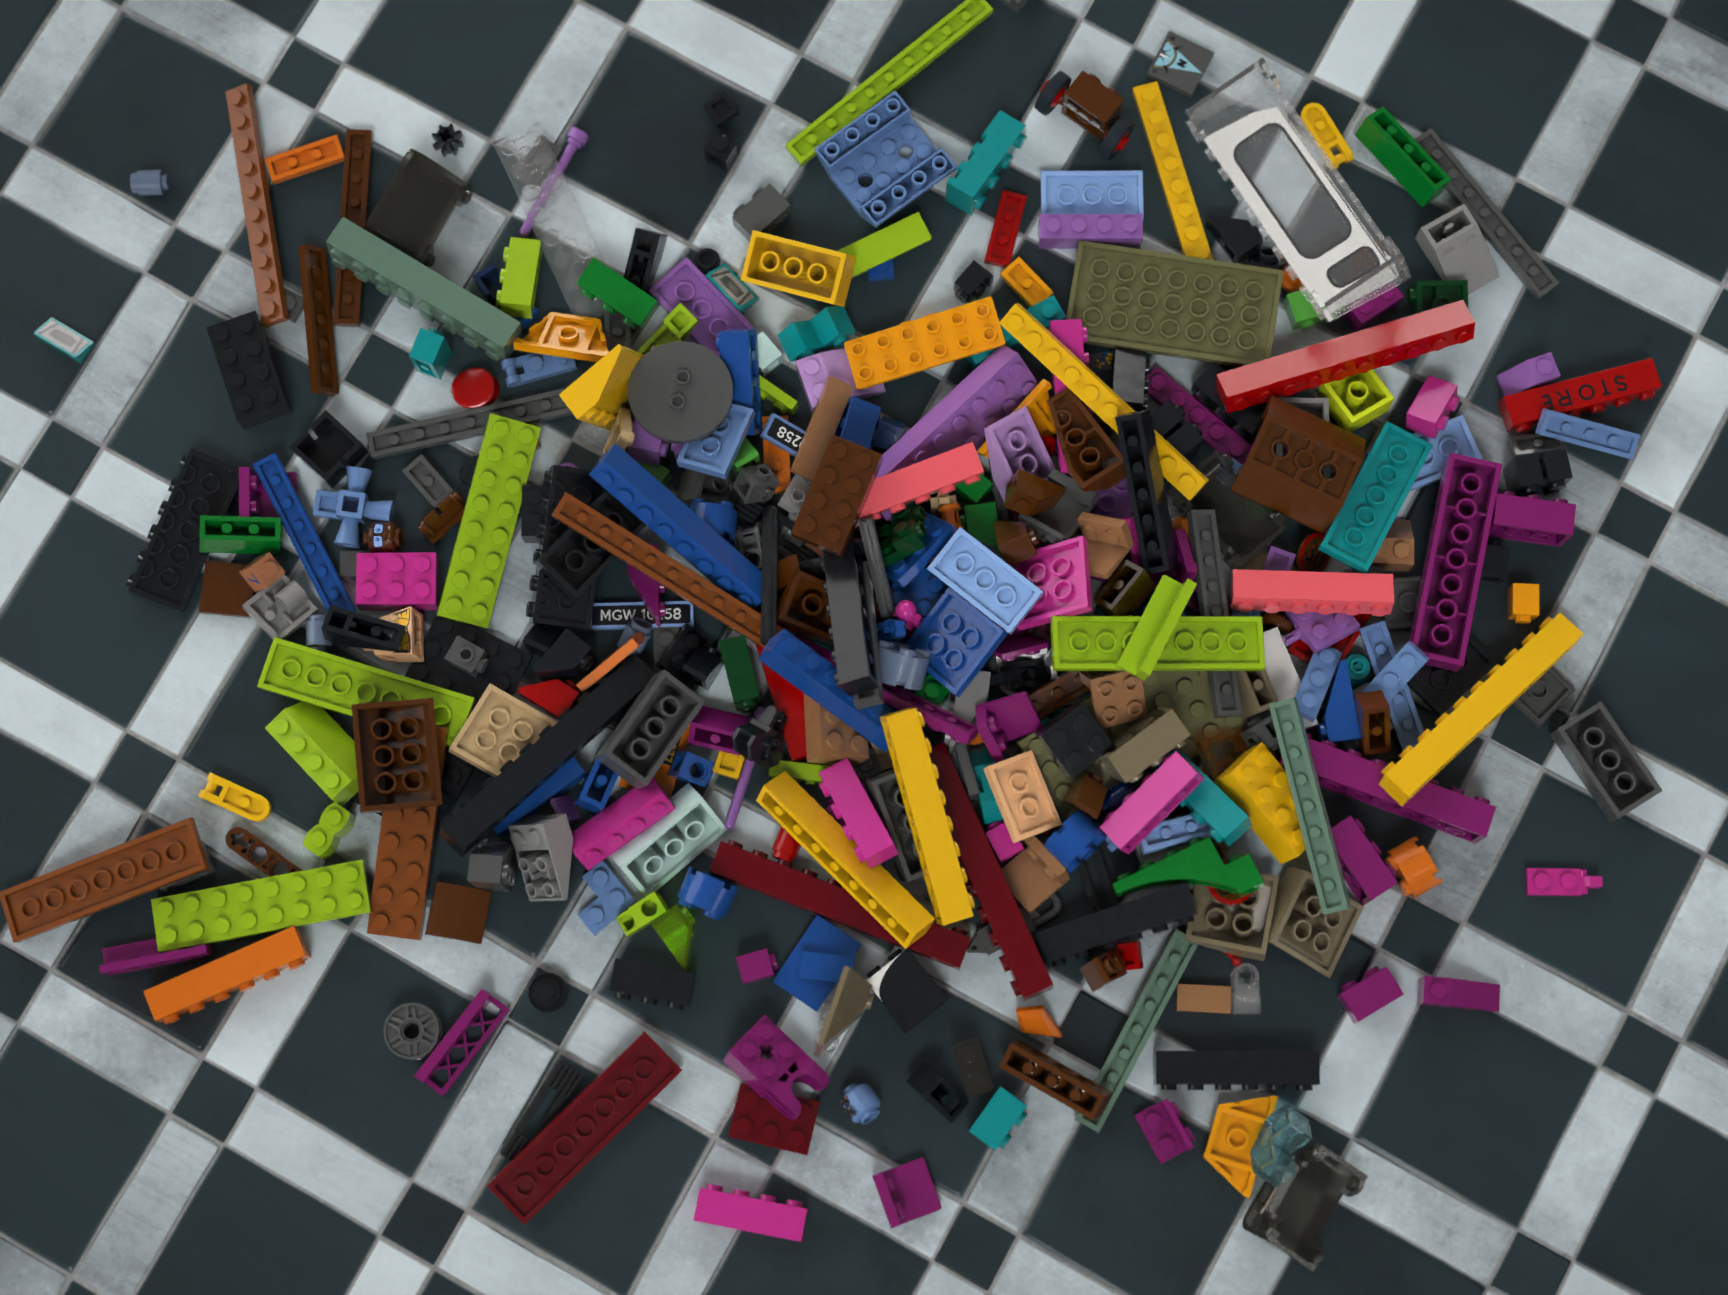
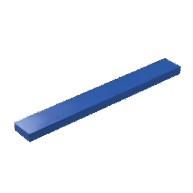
M275 452L253 463L252 465L279 518H281V522L327 612L330 605L358 612L277 453Z

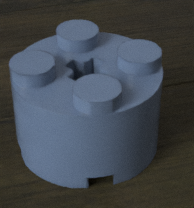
M880 640L878 648L882 683L896 686V684L902 685L905 689L921 690L931 652L922 649L911 650L910 645L903 642L891 643Z

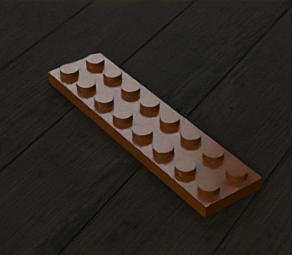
M436 726L440 781L442 785L449 728ZM439 806L382 813L371 897L372 913H369L367 934L422 940Z
M187 818L0 892V900L13 943H20L210 869L195 820L194 818Z

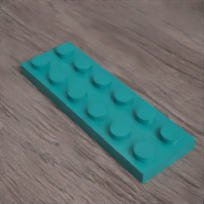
M1386 421L1350 488L1343 507L1331 524L1318 550L1362 573H1367L1433 445Z

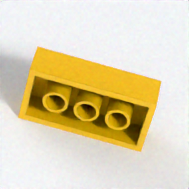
M753 230L740 281L844 307L857 257Z
M1263 742L1244 751L1214 783L1249 816L1253 831L1279 863L1283 864L1299 857L1306 848L1286 771Z

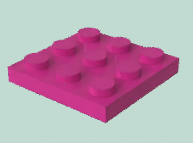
M1083 535L1038 548V555L1012 566V568L1044 592L1017 626L1020 631L1050 623L1052 616H1075L1093 611L1088 540Z

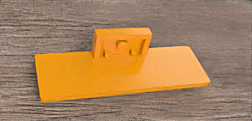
M986 297L939 313H930L923 318L905 321L897 326L844 342V347L856 388L860 391L1004 346L1006 342L992 297Z

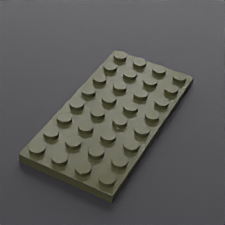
M1079 240L1066 320L1082 319V327H1087V343L1084 344L1111 348L1118 346L1146 351V353L1241 367L1271 358L1284 270Z
M1152 671L1145 681L1142 680L1147 714L1158 706L1171 708L1190 733V736L1185 739L1186 744L1179 749L1189 759L1207 750L1212 743L1220 742L1249 723L1247 718L1243 720L1242 715L1232 718H1214L1208 671ZM1089 696L1081 701V703H1084L1094 717L1092 699ZM1141 719L1104 728L1103 731L1112 741ZM1035 732L1017 740L1016 743L1022 753L1032 750L1058 815L1064 823L1079 810L1063 799L1079 774L1074 778L1065 776L1034 734ZM1100 758L1081 771V773L1089 775L1090 772L1094 773L1104 780L1101 785L1108 789L1099 815L1121 803L1129 793L1135 792L1142 785L1143 779L1148 774L1154 773L1150 765L1142 771L1144 775L1133 783H1124L1112 777Z

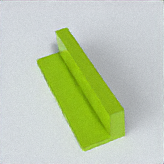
M917 212L837 251L857 257L852 274L853 278L930 241L932 237L920 213Z
M1167 575L1161 577L1117 662V667L1143 681L1151 675L1197 583L1187 579L1181 584Z

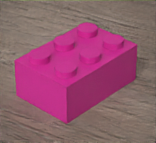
M357 553L356 605L359 611H399L407 607H413L417 611L437 610L439 606V558L437 553Z

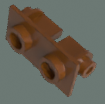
M456 492L452 495L448 494L437 505L442 513L438 515L432 510L419 521L420 525L417 528L434 544L437 540L443 538L456 522L461 521L466 503Z

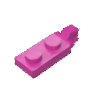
M1573 868L1525 869L1526 896L1587 895L1588 889L1603 887L1602 876H1587V870Z

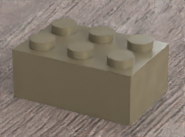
M1158 706L1147 714L1146 718H1142L1111 742L1114 747L1102 755L1100 760L1114 779L1124 783H1133L1144 775L1142 771L1150 765L1155 767L1160 764L1165 758L1164 755L1170 750L1176 751L1186 744L1185 739L1190 736V733L1173 709Z

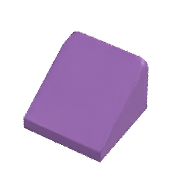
M570 795L550 800V804L556 814L566 813L569 825L581 819V814Z

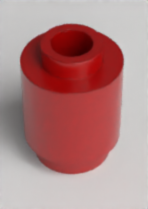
M780 826L772 846V857L792 863L793 859L797 858L801 845Z

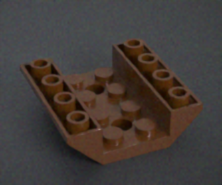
M1270 396L1260 419L1263 421L1247 459L1239 467L1229 491L1321 534H1326L1343 507L1363 461L1366 439L1283 400ZM1276 443H1281L1286 447V455L1284 457H1279L1274 453L1273 448ZM1324 465H1328L1333 469L1334 476L1332 479L1323 477L1321 470Z

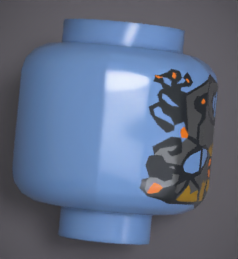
M852 1083L844 1089L841 1107L852 1122L865 1125L879 1115L881 1101L868 1084L857 1085V1083Z

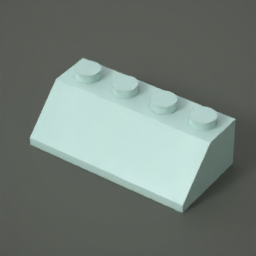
M689 783L670 798L675 807L673 811L610 855L645 897L661 888L727 831L722 821Z

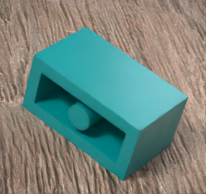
M420 328L409 358L418 372L441 380L452 350L442 332L433 328H429V330Z
M1000 1086L968 1132L994 1151L998 1147L1004 1149L1012 1137L1008 1133L1012 1126L1015 1124L1019 1127L1027 1116V1113L1024 1111L1027 1105Z

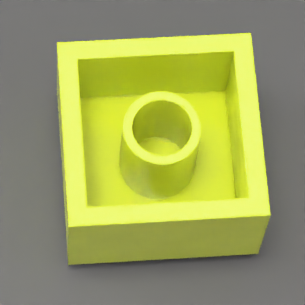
M1373 369L1366 373L1346 377L1340 381L1323 384L1316 395L1318 398H1329L1330 415L1340 428L1351 433L1388 412L1394 400L1393 395Z

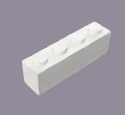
M1276 627L1263 632L1265 670L1279 702L1295 697L1301 681L1282 640L1279 629ZM1302 718L1305 731L1312 730L1318 725L1317 719L1314 722H1310Z

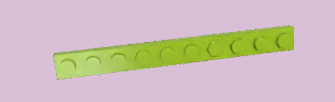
M965 0L785 144V149L802 167L816 156L814 149L892 92L897 91L993 14V8L986 0Z

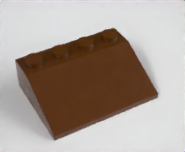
M433 698L352 704L360 814L442 805Z

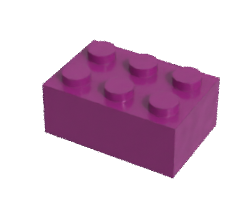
M1502 491L1496 495L1488 537L1561 547L1573 536L1576 504H1570L1566 499L1548 501L1542 500V497L1538 495L1519 497L1514 492Z
M1350 815L1331 828L1344 881L1361 905L1364 906L1398 883L1395 879L1397 877L1396 872L1390 864H1384L1379 856L1381 855L1380 849L1373 841H1368L1363 834L1366 832L1365 828L1358 819L1354 820Z

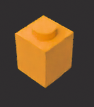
M1512 583L1507 588V619H1513L1518 624H1529L1531 620L1539 616V584Z

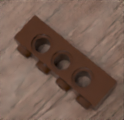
M1021 1040L1010 1043L999 1065L1000 1068L1091 1120L1102 1117L1113 1095V1092Z

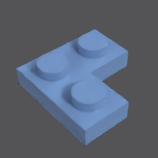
M601 861L582 876L598 898L577 915L594 936L636 903L635 899L604 861Z

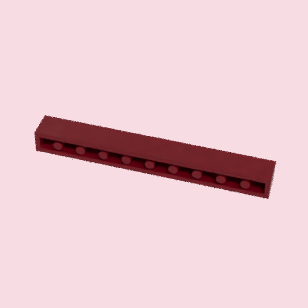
M944 743L931 747L932 752L929 753L931 763H934L938 770L939 779H936L938 788L945 795L946 805L943 806L946 816L949 815L953 824V831H950L952 839L957 842L960 849L959 865L964 868L970 882L966 884V887L972 897L977 898L980 904L977 912L982 923L988 922L991 932H988V936L993 947L999 946L1003 955L999 957V961L1004 972L1010 971L1013 981L1010 982L1015 996L1021 995L1024 1002L1053 989V982Z
M728 840V843L720 842L709 870L712 875L905 949L844 888H841L842 886L836 880L828 878L827 882L817 878V873L803 868L802 872L792 869V863L782 859H778L777 862L767 859L768 854L753 849L752 853L742 849L744 845L733 840ZM935 919L927 933L909 946L908 949L913 953L959 970L971 938L966 936L967 931L955 926L952 927V930L937 924Z

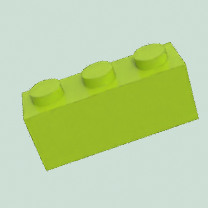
M510 237L509 247L504 248L503 261L506 262V267L501 268L500 284H503L502 290H497L496 305L500 306L501 311L511 317L532 319L542 260L541 240Z

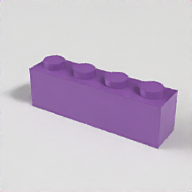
M1040 214L1038 249H1078L1079 240L1140 249L1143 240V214Z

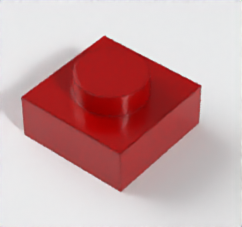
M1140 941L1117 943V947L1112 949L1123 957L1126 963V970L1143 968Z

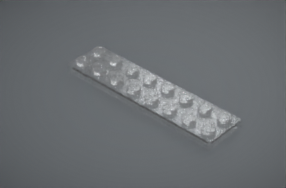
M538 122L493 142L537 240H541L542 251L572 315L596 318L605 314V309L601 307L603 302L596 297L592 301L580 293L582 288L576 283L593 257L604 265L606 264L540 123Z

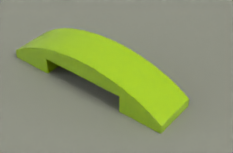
M679 303L663 320L664 324L637 352L645 355L652 350L653 346L658 347L670 342L685 341L699 321L682 303Z

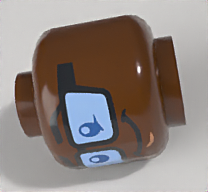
M392 521L372 522L369 529L364 531V545L369 547L371 553H397L399 548L403 547V529L399 528L397 523Z

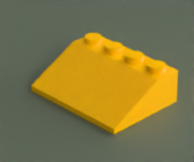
M618 344L561 392L559 396L578 420L611 431L620 407L631 411L628 399L629 380L636 364L644 355Z

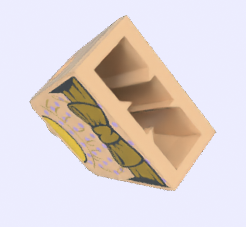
M407 607L380 617L379 619L406 626L398 652L363 649L366 652L374 650L375 656L384 662H424L423 614L413 607Z

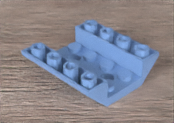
M896 91L814 149L830 180L858 215L874 227H878L957 169V166L942 148L937 151L912 120L911 109ZM907 147L912 150L913 154L908 158H903L899 155V151ZM870 177L873 183L869 187H862L858 183L860 178Z

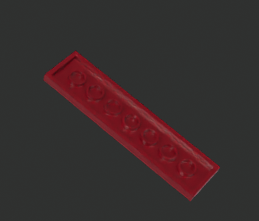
M643 1031L486 1184V1187L525 1225L646 1107L682 1069Z

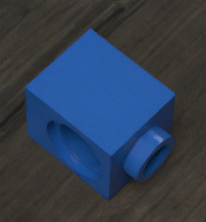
M677 750L668 776L689 783L694 787H706V784L710 782L713 776L712 768L714 762L688 751ZM692 764H695L696 766V773L694 774V776H692L690 773V768Z

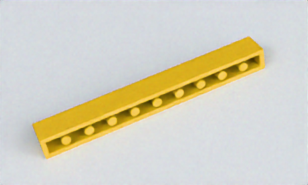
M1561 612L1553 619L1550 616L1546 618L1538 627L1540 631L1536 635L1531 632L1522 641L1523 647L1519 651L1514 648L1504 658L1506 663L1503 666L1495 665L1487 674L1489 678L1485 682L1479 680L1470 689L1472 694L1467 699L1462 696L1452 706L1454 711L1451 714L1443 713L1434 723L1436 727L1432 731L1427 728L1417 738L1419 743L1414 748L1409 745L1399 755L1401 760L1398 763L1390 762L1381 772L1384 776L1379 785L1401 806L1405 805L1577 644L1583 633Z

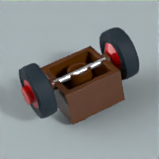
M1062 71L1057 72L1040 89L1035 109L1046 116L1060 104L1063 115L1102 142L1098 149V154L1108 161L1111 160L1119 151H1122L1127 146L1135 126L1129 118L1125 116L1120 118L1124 99L1115 89H1108L1101 84L1100 79L1093 74H1087L1082 71L1070 85L1071 78Z

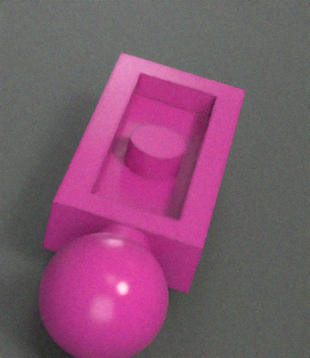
M903 600L897 604L893 617L894 619L905 621L906 636L904 638L909 640L923 620L921 615L916 614L917 610L914 603L909 600Z

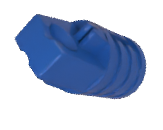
M888 619L876 624L878 643L880 640L895 643L906 636L904 620Z

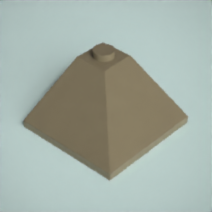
M1288 867L1277 888L1268 942L1325 977L1330 978L1364 906L1349 897L1352 908L1323 915L1313 875L1306 870Z
M1259 873L1264 881L1263 888L1253 892L1247 901L1239 905L1222 904L1212 897L1208 886L1195 885L1193 898L1199 915L1193 916L1194 921L1188 923L1185 940L1235 956L1264 961L1279 877Z
M844 966L814 1052L816 1057H819L862 1015L864 1008L870 1009L875 995L870 993L872 985L850 967Z

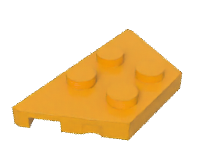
M550 312L541 322L529 328V334L523 339L517 337L513 341L514 350L598 362L609 353L601 319Z
M1042 379L1014 411L1026 406L1038 432L1047 433L1053 437L1056 429L1047 402L1049 399L1048 390L1052 389L1049 381ZM985 441L977 452L988 458L989 454Z
M1275 1095L1218 1104L1203 1154V1158L1246 1198H1250L1276 1107L1278 1096Z

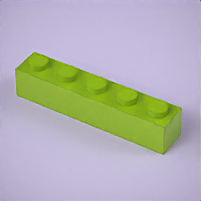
M780 760L778 765L769 769V778L774 779L786 771L797 782H805V785L814 786L815 783L823 782L819 772L830 766Z

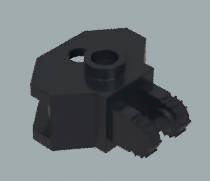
M774 705L766 707L758 720L752 718L750 723L738 726L732 735L733 750L764 769L778 765L783 757L782 741L785 737L781 735L785 724H787L788 717L783 711H778Z

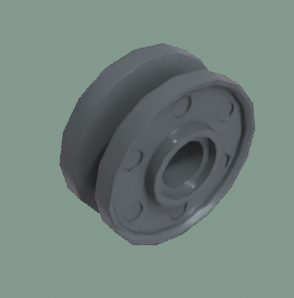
M412 1002L402 1004L392 1010L386 1018L383 1033L384 1041L391 1052L398 1057L415 1061L426 1059L431 1055L442 1041L444 1030L443 1022L437 1012L429 1006ZM413 1024H416L419 1027V1035L411 1039L408 1035V1029Z

